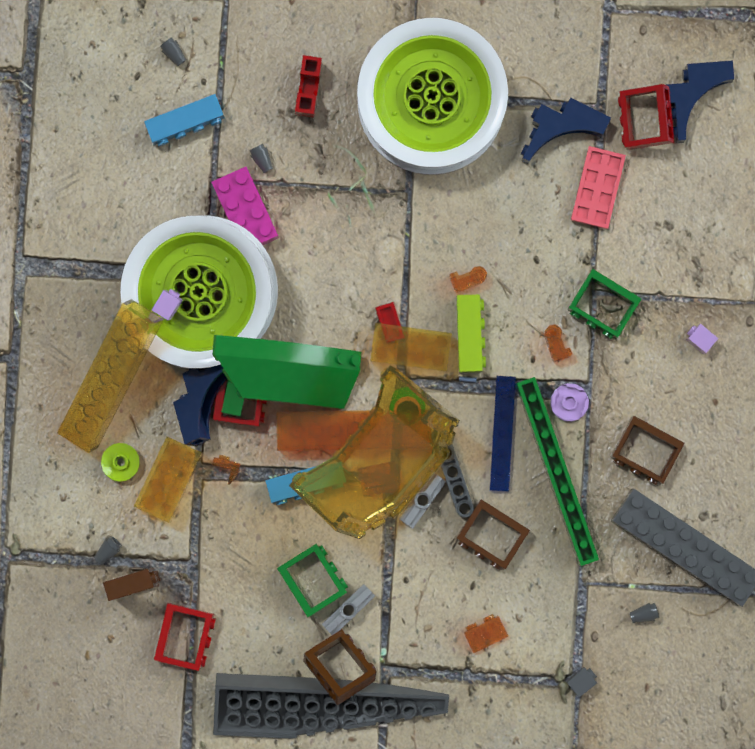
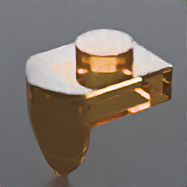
M219 455V458L214 457L212 463L215 466L231 469L228 485L236 478L241 465L240 463L230 461V457Z

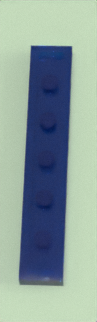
M496 376L490 491L509 492L516 377Z

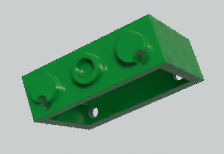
M592 269L567 310L570 311L569 314L578 320L582 318L587 321V326L594 330L596 328L602 330V335L612 340L619 337L642 298ZM591 281L596 282L631 304L615 330L576 307Z
M317 543L277 568L307 617H310L346 594V588H348L344 579L337 577L335 572L338 570L334 563L327 561L325 556L328 554L322 545L318 546ZM315 552L339 591L311 608L287 568Z

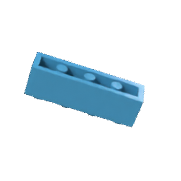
M216 94L146 120L144 123L153 145L163 146L169 143L168 140L172 138L176 140L181 139L188 132L193 131L196 133L203 130L206 125H217L225 117Z
M340 460L265 480L271 503L276 502V505L288 503L287 499L292 497L295 500L306 498V493L313 492L314 495L324 493V488L332 487V490L342 488V483H346Z

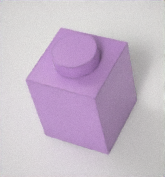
M172 289L169 291L163 290L152 311L166 320H171L183 300L179 298L180 294Z
M701 324L697 327L693 325L687 332L689 337L686 341L703 355L718 340L714 334Z

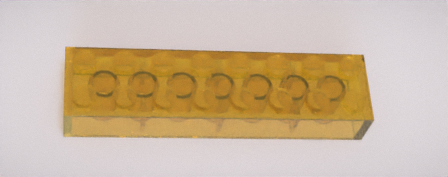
M132 299L122 303L57 434L87 453L99 447L164 320L163 318Z

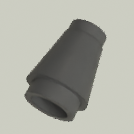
M172 37L160 46L161 52L177 66L186 61L177 40L174 41Z
M261 144L249 150L251 158L263 173L273 169L267 147Z
M112 536L105 538L94 559L103 565L120 551L121 543Z
M648 603L630 612L632 623L650 622L660 618L655 603Z

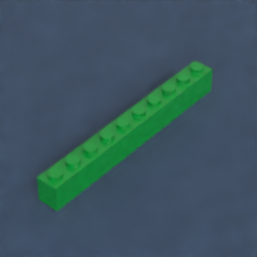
M533 377L518 382L515 385L578 565L583 566L598 561L599 558L536 378Z

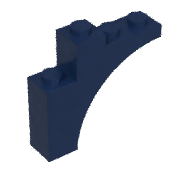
M733 60L687 64L685 69L682 70V79L686 83L666 84L669 86L671 106H673L671 112L675 126L673 127V133L676 143H684L686 141L687 122L695 103L711 89L733 82Z
M571 97L568 102L564 101L560 109L563 112L562 114L541 104L540 108L535 107L531 118L534 119L532 124L537 126L538 129L533 128L529 136L532 140L529 146L525 144L520 154L523 156L522 161L529 164L532 157L542 146L563 135L585 133L601 138L611 117Z
M221 364L208 368H189L188 371L182 373L188 394L181 395L180 399L174 401L173 404L185 445L196 447L211 440L209 419L212 404L219 389L227 380L222 371L223 367Z

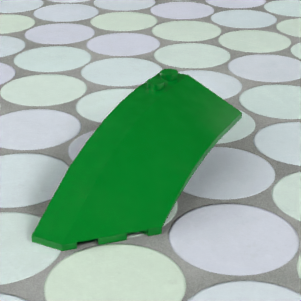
M214 335L212 355L222 365V371L228 381L234 384L239 398L344 409L360 373L362 352L302 343Z

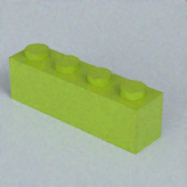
M480 294L457 295L459 373L482 372L483 368H486V356H482V349H485V337H481V330H485V320L481 318V311H484V299H480Z

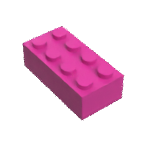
M246 166L211 182L228 220L247 229L262 245L279 238Z

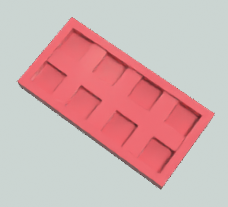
M591 146L588 147L571 221L608 229L626 155Z

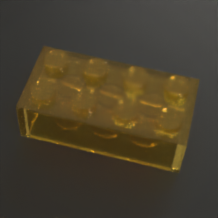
M375 323L370 362L447 372L452 333Z
M166 436L134 507L171 523L203 453Z

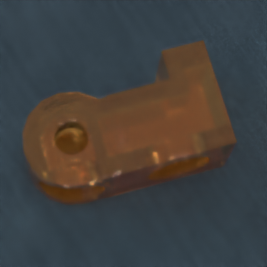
M476 266L471 272L459 276L456 271L449 274L455 293L483 283L487 277V272L483 267Z
M555 324L548 326L544 333L553 362L572 356L571 349H565L561 338V328Z

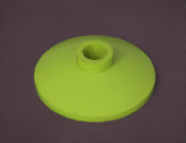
M116 443L109 446L101 458L103 472L114 481L131 479L137 473L140 465L139 455L136 450L125 443ZM119 459L125 461L123 466L118 465Z

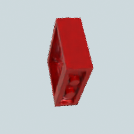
M659 84L619 91L618 104L622 113L620 124L623 127L622 143L625 148L633 150L674 143L669 86ZM656 93L660 136L634 140L630 97Z
M227 379L216 395L213 420L260 427V423H264L265 412H262L263 404H267V400L257 399L254 420L223 416L222 407L227 388Z
M167 603L154 660L200 671L201 667H205L207 656H204L205 649L210 647L212 637H208L210 629L214 630L216 618H213L214 613ZM175 611L206 618L195 663L164 656Z

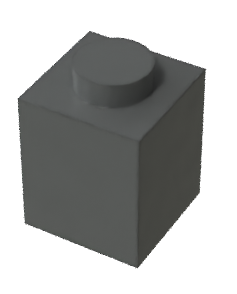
M582 667L567 679L566 682L574 693L581 697L597 684L594 680L597 676L590 668L587 670L585 667Z

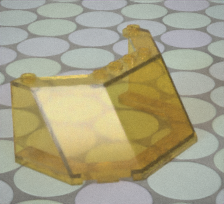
M391 365L380 374V382L382 384L376 406L371 409V414L366 420L360 422L355 433L346 439L344 446L324 463L308 472L297 473L289 485L336 532L357 539L366 535L365 531L370 528L374 531L385 524V519L390 516L395 518L404 510L448 458L450 453L448 446L453 444L456 434L453 430L454 427L459 425L460 421L401 371Z

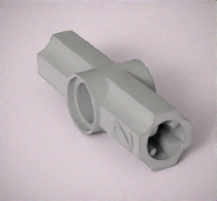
M432 472L399 519L413 529L446 481ZM420 495H425L428 498V503L425 506H421L417 502V498Z
M363 584L322 625L331 635L337 633L375 595ZM352 605L354 613L349 616L345 615L343 612L344 606Z

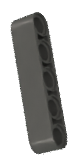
M437 427L433 430L431 438L456 513L460 517H468L473 513V504L449 432L444 427ZM441 430L445 433L446 437L443 441L436 440V431ZM447 448L451 451L452 455L449 459L442 458L441 451ZM449 467L457 469L458 474L456 477L451 478L447 475ZM461 485L464 492L461 496H456L453 493L454 486ZM462 503H466L470 507V511L467 514H462L459 511Z

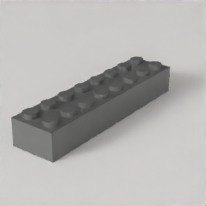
M635 489L630 490L611 519V522L740 607H743L755 589V568Z

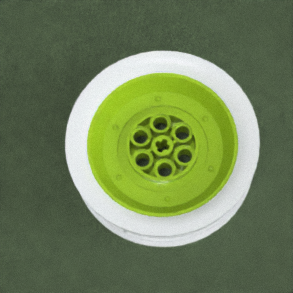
M424 18L409 21L386 33L377 41L365 58L357 88L359 118L370 143L384 158L394 165L420 174H444L461 169L479 158L489 148L499 132L508 101V85L504 67L496 51L485 38L466 25L442 18ZM431 74H436L439 80L431 82L428 77ZM419 82L422 87L419 90H414L411 84ZM452 85L455 90L452 93H447L444 87ZM429 93L436 94L435 100L428 99ZM411 101H417L420 107L412 109L409 104ZM444 104H451L453 110L446 112L442 106ZM431 111L435 113L436 117L433 120H428L425 114Z
M215 216L180 217L164 222L152 229L132 250L125 264L121 279L122 309L127 324L134 336L153 355L165 362L180 367L208 368L220 365V362L216 361L212 355L214 335L261 339L271 324L277 306V276L272 260L264 246L244 227L228 219ZM191 268L197 269L198 276L196 278L190 276ZM211 271L217 275L215 282H211L208 279V274ZM179 282H182L185 285V291L183 293L177 290V284ZM198 287L199 289L203 288L204 293H201L202 296L200 294H196V290H198ZM172 289L180 294L179 298L183 301L172 319L166 320L153 312L152 309L163 290L169 291ZM216 290L221 291L223 294L221 301L216 300L214 297ZM185 300L191 303V309L189 311H186L183 308V303ZM204 304L210 308L208 315L202 313L201 309Z

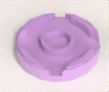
M569 383L559 386L553 392L550 406L555 416L569 422L578 420L585 415L589 404L588 396L583 388Z

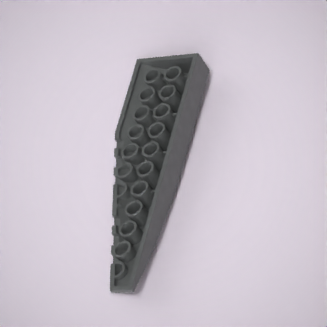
M216 673L213 735L292 739L297 738V735L307 734V736L315 735V732L321 731L328 733L340 728L347 730L376 725L377 722L383 721L390 723L395 719L401 718L409 720L413 719L412 717L422 715V717L445 714L448 713L449 694L371 683L337 705L316 678ZM334 679L341 688L352 682V680Z

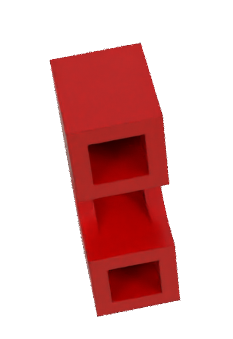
M303 55L295 116L314 118L322 68V58Z

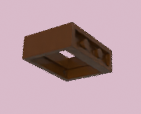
M632 416L610 457L614 459L613 462L621 467L624 465L630 467V472L641 476V474L647 476V481L654 485H658V483L664 484L685 443L638 417ZM633 427L673 447L660 475L620 455Z
M480 499L456 539L459 540L457 544L466 550L469 547L475 550L474 555L484 560L486 557L491 560L490 565L500 570L503 568L506 570L530 530ZM481 510L520 533L504 561L465 537Z
M148 568L103 582L108 601H112L157 587L161 579L158 571H154V568Z
M342 629L306 651L303 662L337 705L375 682L377 672L375 666L372 663H368L365 659L363 651L360 648L357 649L353 644L352 637L349 634H345ZM339 643L342 644L364 672L362 676L343 688L337 684L317 658Z

